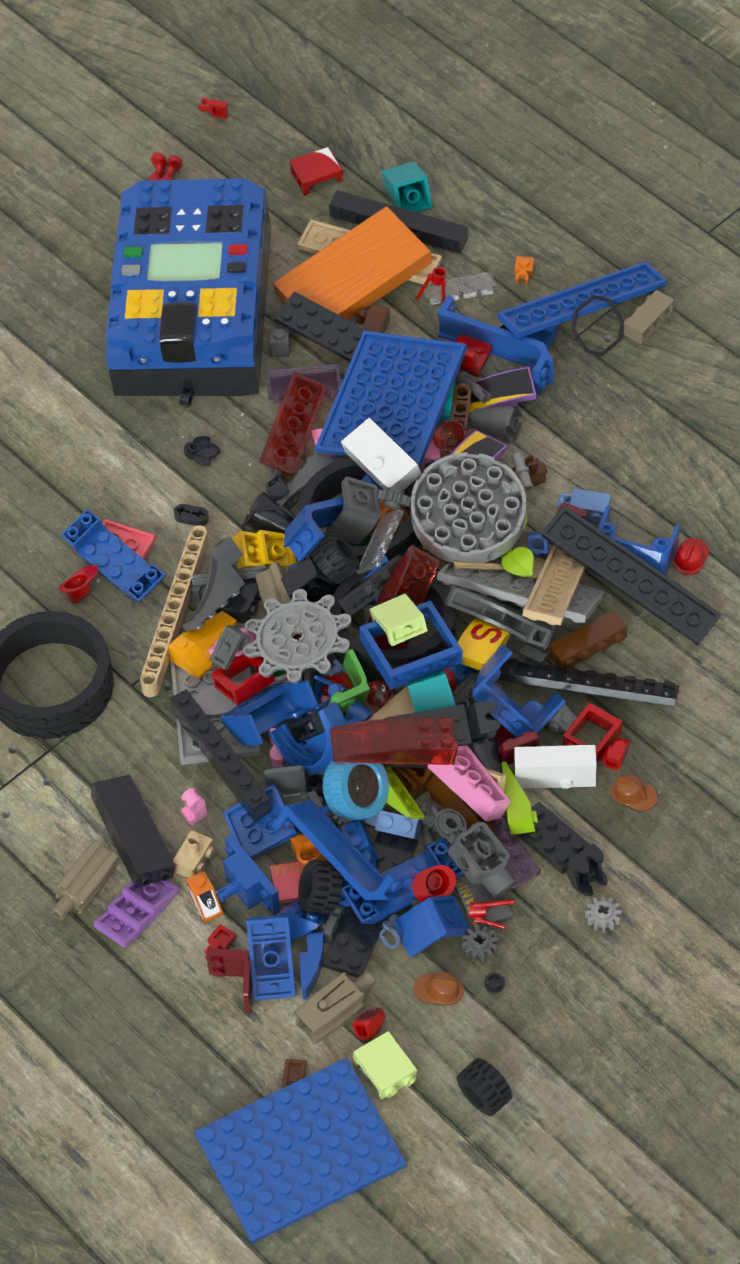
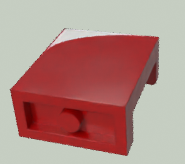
M328 147L289 160L290 172L304 196L310 194V186L334 177H336L338 182H342L343 168L341 164L338 165L335 154L331 153Z

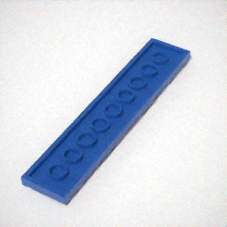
M645 261L498 312V319L517 338H521L572 320L574 310L593 295L609 298L613 304H617L666 287L667 280ZM593 299L577 312V318L609 307L610 304L607 301Z

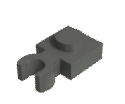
M337 906L332 915L329 916L328 921L322 925L321 932H323L325 943L330 944L343 915V907Z

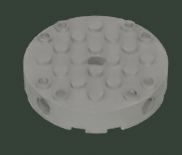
M467 452L445 456L429 465L413 487L411 496V522L413 530L422 545L432 554L452 563L455 561L479 564L489 562L510 550L523 531L526 519V494L524 487L513 470L506 464L503 465L496 461L494 457L480 453L479 455L467 454Z

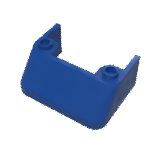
M606 506L598 529L655 569L667 575L679 544L680 526H675L671 539L660 537L653 541L651 547L615 537L616 527L610 523V506Z
M502 644L482 666L472 689V697L476 702L489 701L495 703L497 709L490 714L501 722L515 737L518 738L528 731H537L538 733L566 701L557 692L543 706L535 700H530L520 708L494 684L500 677V667L513 654Z
M308 680L299 681L295 684L283 682L270 686L221 715L220 719L223 725L243 746L253 747L263 743L260 734L286 719H293L295 721L304 716L303 713L307 711H318L315 709L318 706V702Z

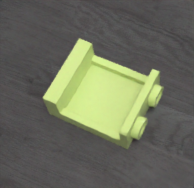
M406 594L370 608L373 622L377 621L386 632L391 646L428 631L424 615Z
M389 1031L353 1052V1063L357 1068L362 1067L378 1089L381 1100L385 1097H392L402 1087H409L415 1082L417 1069Z

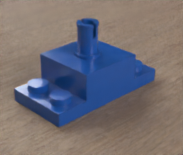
M232 834L226 837V847L224 849L228 857L223 861L227 884L215 891L218 899L223 902L236 893L248 910L261 903L266 911L270 910L273 915L279 913L281 910L277 889Z
M288 915L246 918L254 1000L296 997Z

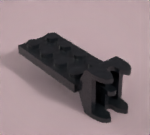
M483 701L473 703L466 708L462 704L385 717L392 758L471 745L472 742L486 738L488 740L492 739L496 735V730L501 725V722L491 720L493 716L490 713L497 709V705L493 702Z
M540 801L532 807V811H536L538 823H534L535 831L516 835L561 874L566 872L572 887L585 896H592L593 889L589 884L591 881H595L599 885H607V876L602 871L601 863L604 861L602 851L595 844L590 845Z

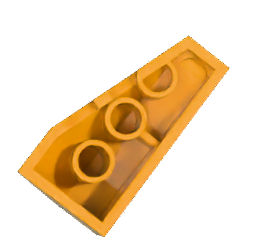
M224 611L205 620V624L198 630L192 629L182 633L168 646L170 661L198 680L214 665V662L209 660L211 655L208 649L220 638L226 625L235 626L237 623L236 619Z

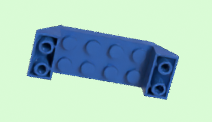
M88 508L61 534L64 540L80 557L90 565L98 567V572L133 601L140 603L166 577V574L153 563L151 565L148 564L109 531L101 520Z
M442 838L428 845L422 854L381 873V875L386 878L389 873L413 867L418 874L420 871L436 865L450 867L454 871L456 879L464 873L447 853L449 845ZM351 884L341 888L343 895L362 924H375L411 906L412 901L417 900L414 893L391 900H364Z

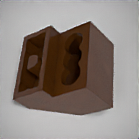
M391 767L414 801L428 791L426 786L435 775L429 768Z

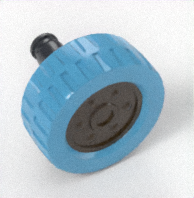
M352 752L341 754L334 758L327 766L323 781H319L315 789L319 796L325 797L328 807L336 816L345 820H364L376 816L383 809L388 797L389 782L384 766L376 757L366 752Z

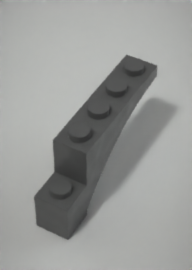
M315 452L307 459L305 466L298 470L294 480L287 484L289 493L275 502L290 510L291 507L300 501L305 485L317 471H320L321 468L334 461L344 458L348 459L349 457L336 455L335 459L322 453Z
M230 536L218 542L208 551L210 554V569L207 586L198 607L182 625L186 632L192 629L196 631L205 624L203 621L216 615L217 612L215 610L218 607L221 609L229 603L227 599L238 595L241 592L240 588L245 584L233 568L239 563L238 559L243 553Z
M453 585L445 601L447 606L483 619L522 638L528 643L543 648L552 631L544 622L530 620L528 617L522 616L523 612L516 607Z

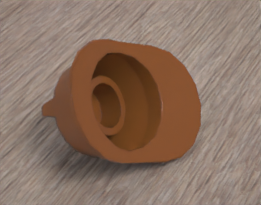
M632 774L618 777L610 789L611 797L616 802L638 811H647L653 808L658 798L657 792L652 786Z
M448 972L425 974L420 976L414 984V994L419 1000L426 1003L453 1005L460 1001L464 994L462 983Z

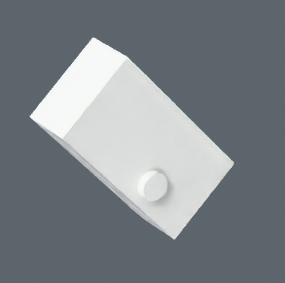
M370 418L341 441L345 453L383 490L387 491L388 487L405 490L421 476L418 464Z
M595 745L514 747L515 778L522 789L596 787Z

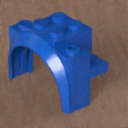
M336 701L318 712L324 731L297 743L286 723L268 733L287 767L301 765L304 767V773H308L309 776L316 773L320 776L325 773L327 766L334 758L341 754L359 750L353 732L356 731L355 727L362 722L359 716L345 720Z

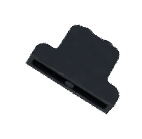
M256 578L242 579L245 584L240 588L241 592L235 597L227 599L229 603L221 609L218 607L215 610L216 614L224 611L239 623H246V621L251 619L252 615L255 616L258 603L262 601Z

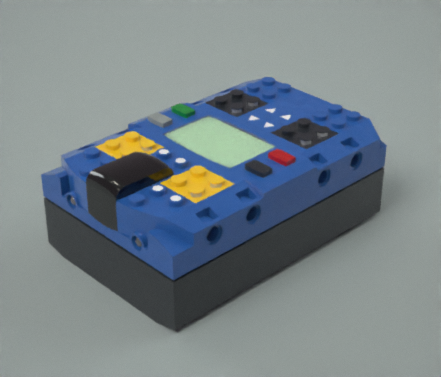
M246 178L138 181L122 192L106 331V362L114 396H180L183 389L187 390V392L193 391V396H246L259 393L271 239V222L265 188L259 187Z

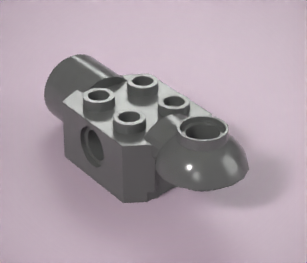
M453 809L441 810L436 815L435 828L438 834L450 842L447 853L472 884H483L495 899L517 882L506 868L510 854L485 822H476L467 830L464 817Z

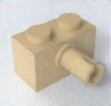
M191 830L173 859L175 863L174 872L187 878L203 872L207 860L211 859L215 853L213 839Z

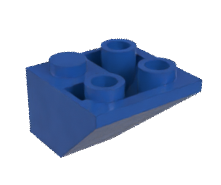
M299 901L290 903L279 913V915H288L290 935L293 941L318 928L330 916V914L304 911Z

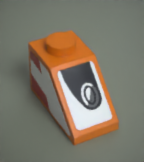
M205 871L187 878L188 892L204 922L206 923L223 915L214 888Z

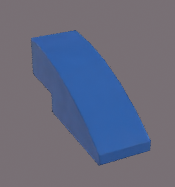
M323 932L306 934L308 952L299 953L303 999L309 997L321 972L324 957Z

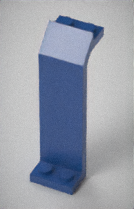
M447 295L437 312L439 316L438 337L455 342L459 335H465L489 343L492 348L491 354L533 368L532 380L536 395H540L542 389L545 390L548 383L553 384V360L544 342L526 336L517 338L511 331L455 313L454 297Z
M368 474L362 478L361 481L375 484L378 487V492L379 489L383 490ZM343 497L306 505L285 529L284 547L289 546L299 561L305 560L325 537L320 528L331 526L340 515L344 505Z
M308 799L306 803L294 806L286 805L272 825L277 831L288 830L297 826L364 900H391L413 893L408 888L414 882L413 878L417 874L413 867L389 873L384 878L311 799Z

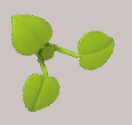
M526 512V519H525L524 528H525L526 525H527V519H528V518H527V512ZM518 547L513 551L510 549L499 557L504 570L508 573L521 577L533 576L534 556L530 549L525 547Z

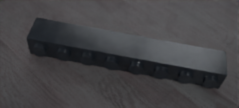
M337 190L329 204L330 217L358 225L387 206L422 243L460 254L468 240V227L343 191Z
M186 689L170 698L172 713L252 820L256 821L271 813L270 798L189 691Z

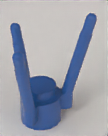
M315 675L314 678L329 686L328 695L330 696L329 700L319 704L315 709L319 710L329 705L335 693L339 691L345 692L349 689L343 684L334 683Z

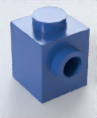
M543 531L527 532V548L531 550L534 557L548 554L547 540L541 537Z

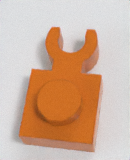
M516 256L514 268L516 284L519 283L520 279H524L525 285H528L529 276H532L533 257Z

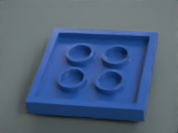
M275 783L263 789L270 798L271 813L253 821L240 803L222 812L232 836L252 860L290 840V838L299 835L296 827L277 831L272 826L286 806Z

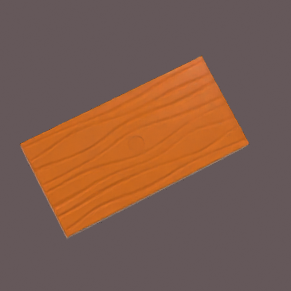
M386 206L273 283L275 295L285 304L295 291L341 317L350 320L356 316L358 309H366L432 264L431 251Z

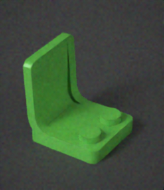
M353 649L347 650L343 662V668L353 688L345 692L339 691L335 693L330 700V704L336 701L342 714H345L356 701H360L365 705L370 690L366 683L365 673Z

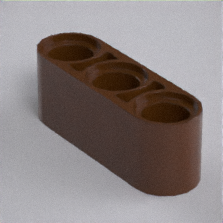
M464 383L455 387L450 423L451 434L458 440L464 439L468 434L472 400L471 388ZM461 393H466V394H467V395L464 396V397L459 396V394H461ZM459 410H464L465 412H464V413H458L457 411H459ZM459 426L463 427L462 430H456L455 428Z

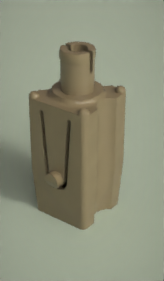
M274 562L266 571L255 575L263 605L269 598H274L281 604H287L292 600L281 581V578L291 568L281 567L280 563Z
M95 840L58 883L57 888L59 890L56 892L55 897L57 899L60 898V900L51 910L52 915L63 921L72 908L76 909L79 914H82L117 867L116 862L119 856L107 850L101 843Z
M368 971L364 972L354 981L349 980L345 972L341 973L294 1011L297 1017V1026L307 1034L314 1044L338 1030L366 1008L362 1002L364 992L376 984L375 979Z

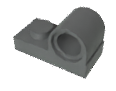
M226 625L209 660L224 670L228 669L236 652L242 651L243 647L248 644L249 635L233 625Z

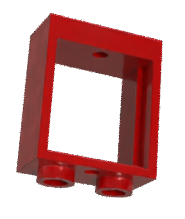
M244 654L233 658L228 669L224 670L219 667L211 673L214 687L237 706L275 682L273 674L270 677H263L259 673V667L263 663L260 656L248 658ZM250 666L258 671L239 685L230 680Z
M589 702L564 733L563 746L587 745L574 736L587 720L608 732L595 748L597 764L603 757L605 749L622 733L623 721Z

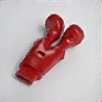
M153 153L151 162L155 167V172L150 175L149 181L173 180V174L182 167V159L176 155H171L167 161L162 153ZM166 166H167L166 173H165L164 176H162V173H163V171L166 169Z

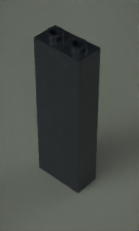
M131 775L94 782L90 796L134 886H146L154 882L173 878L175 863Z

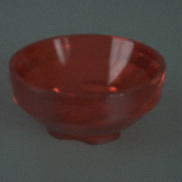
M455 420L441 423L433 434L435 446L444 453H452L467 438L465 427ZM452 437L458 438L455 445L448 444Z

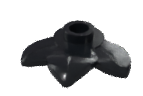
M207 436L196 437L193 442H189L184 446L185 456L204 466H210V457H214L221 452L217 445L210 443V437Z

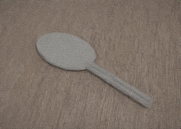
M287 673L274 677L275 682L269 686L287 681ZM233 681V682H234L235 684H237V685H239L240 683H242V682H238V681ZM214 685L203 689L194 698L207 716H220L237 706L218 691Z

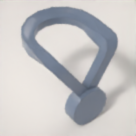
M396 913L392 914L388 921L383 922L384 928L379 934V941L393 950L398 948L401 943L398 933L392 928L394 921L399 918ZM387 930L394 935L396 944L390 943L383 936Z

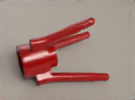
M442 267L434 268L432 274H428L415 299L418 300L429 282L432 281L433 285L441 286V302L443 304L445 300L446 270Z
M515 900L470 902L469 917L475 918V923H483L506 929L505 925L482 919V917L487 916V907L515 904Z

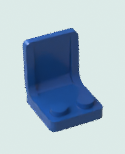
M454 896L429 897L394 921L395 928L409 956L418 955L442 938L466 935L468 933L467 930L470 929Z

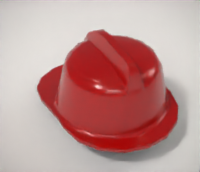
M695 538L682 541L674 556V568L683 575L698 573L702 569L709 553L706 543Z
M89 565L79 569L58 587L59 591L66 593L72 603H77L84 599L91 592L90 581L97 575L98 567Z
M436 865L424 869L414 878L412 884L413 893L422 902L429 897L448 896L455 888L456 876L454 871L445 865Z

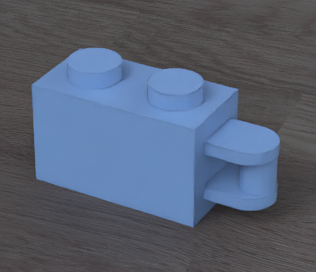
M573 488L572 494L561 493L559 495L557 508L559 509L563 502L569 503L588 511L585 520L600 523L606 506H610L611 494Z
M380 811L376 816L364 819L367 824L376 826L375 830L419 840L422 820L408 818L404 815Z

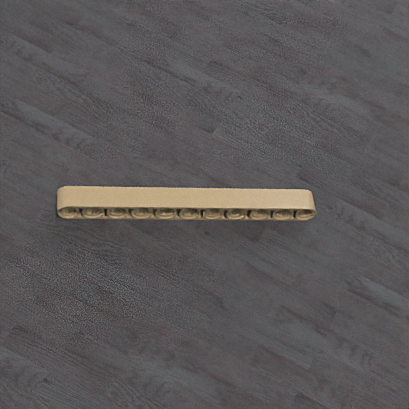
M201 525L194 526L190 530L140 676L142 693L146 697H154L160 691L170 661L168 646L179 635L192 596L191 589L193 584L191 576L199 574L209 545L207 530Z

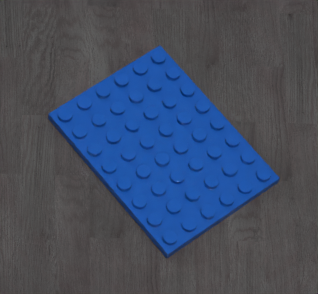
M363 331L315 446L316 452L349 457L345 453L341 441L370 418L420 468L466 353V344Z
M347 1057L194 1131L197 1141L251 1244L407 1167L403 1156Z

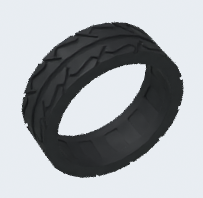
M351 457L334 461L321 468L320 471H317L308 480L301 493L299 513L306 505L327 501L341 494V482L345 477L362 480L367 473ZM416 481L403 490L405 491L404 495L412 496V490ZM411 502L409 507L404 506L409 513L408 519L395 535L373 545L351 546L360 563L359 570L376 565L383 556H386L389 561L400 554L406 563L415 554L420 541L413 530L411 522Z
M407 565L410 571L399 579L408 590V594L413 602L421 604L431 601L455 638L456 608L445 604L450 590L446 585L442 584V581L437 580L434 574L422 568L417 569L418 567ZM374 566L359 570L340 584L333 595L335 604L330 610L331 614H346L338 600L357 586ZM346 628L340 630L338 636L349 641V650L353 649L368 680L367 682L375 684L381 682L382 685H387L363 644L353 637ZM437 631L431 638L417 646L401 650H380L391 668L395 669L449 648ZM334 652L333 654L338 662L343 664L347 652Z
M59 611L36 612L35 614L17 618L6 625V628L0 630V683L8 665L17 656L26 650L44 644L55 643L77 647L91 656L97 664L95 675L90 684L79 695L59 705L33 707L21 704L11 699L0 688V721L15 733L37 739H54L69 736L83 730L92 721H95L104 712L110 701L109 698L112 696L114 680L106 642L102 634L91 623L70 613L66 614Z

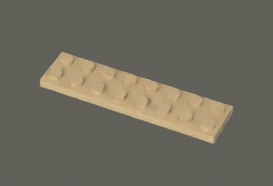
M310 220L297 244V249L316 254L351 230ZM431 253L432 264L408 280L424 284L428 274H432L433 269L440 266L442 256Z
M553 545L524 607L522 616L528 617L530 620L545 621L550 625H561L586 567Z

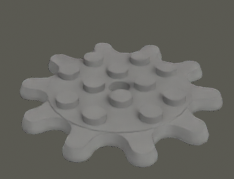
M298 589L294 591L292 600L287 604H281L276 599L269 598L264 602L267 616L261 620L250 619L245 623V629L257 637L254 642L243 647V654L248 658L259 656L264 658L263 663L259 667V673L263 677H270L278 670L287 671V679L295 684L300 681L302 672L309 668H314L321 674H327L331 668L327 657L334 652L345 653L349 650V641L339 637L338 633L340 630L350 626L351 617L348 614L333 615L330 613L335 604V599L332 595H325L318 602H309L307 600V592L303 589ZM296 634L302 635V637L299 638V641L297 639H293V637Z

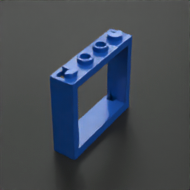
M431 601L421 603L416 607L424 615V619L430 618L449 649L398 668H391L373 639L386 633L377 621L360 627V641L390 690L462 663L463 650Z

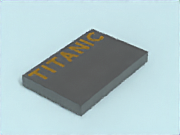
M465 874L456 879L455 889L473 930L475 931L476 926L479 927V930L485 926L490 927V925L475 923V918L469 917L470 902L506 900L504 895L502 894L494 899L483 884H472ZM508 905L487 907V916L482 917V919L502 923L513 919V915Z

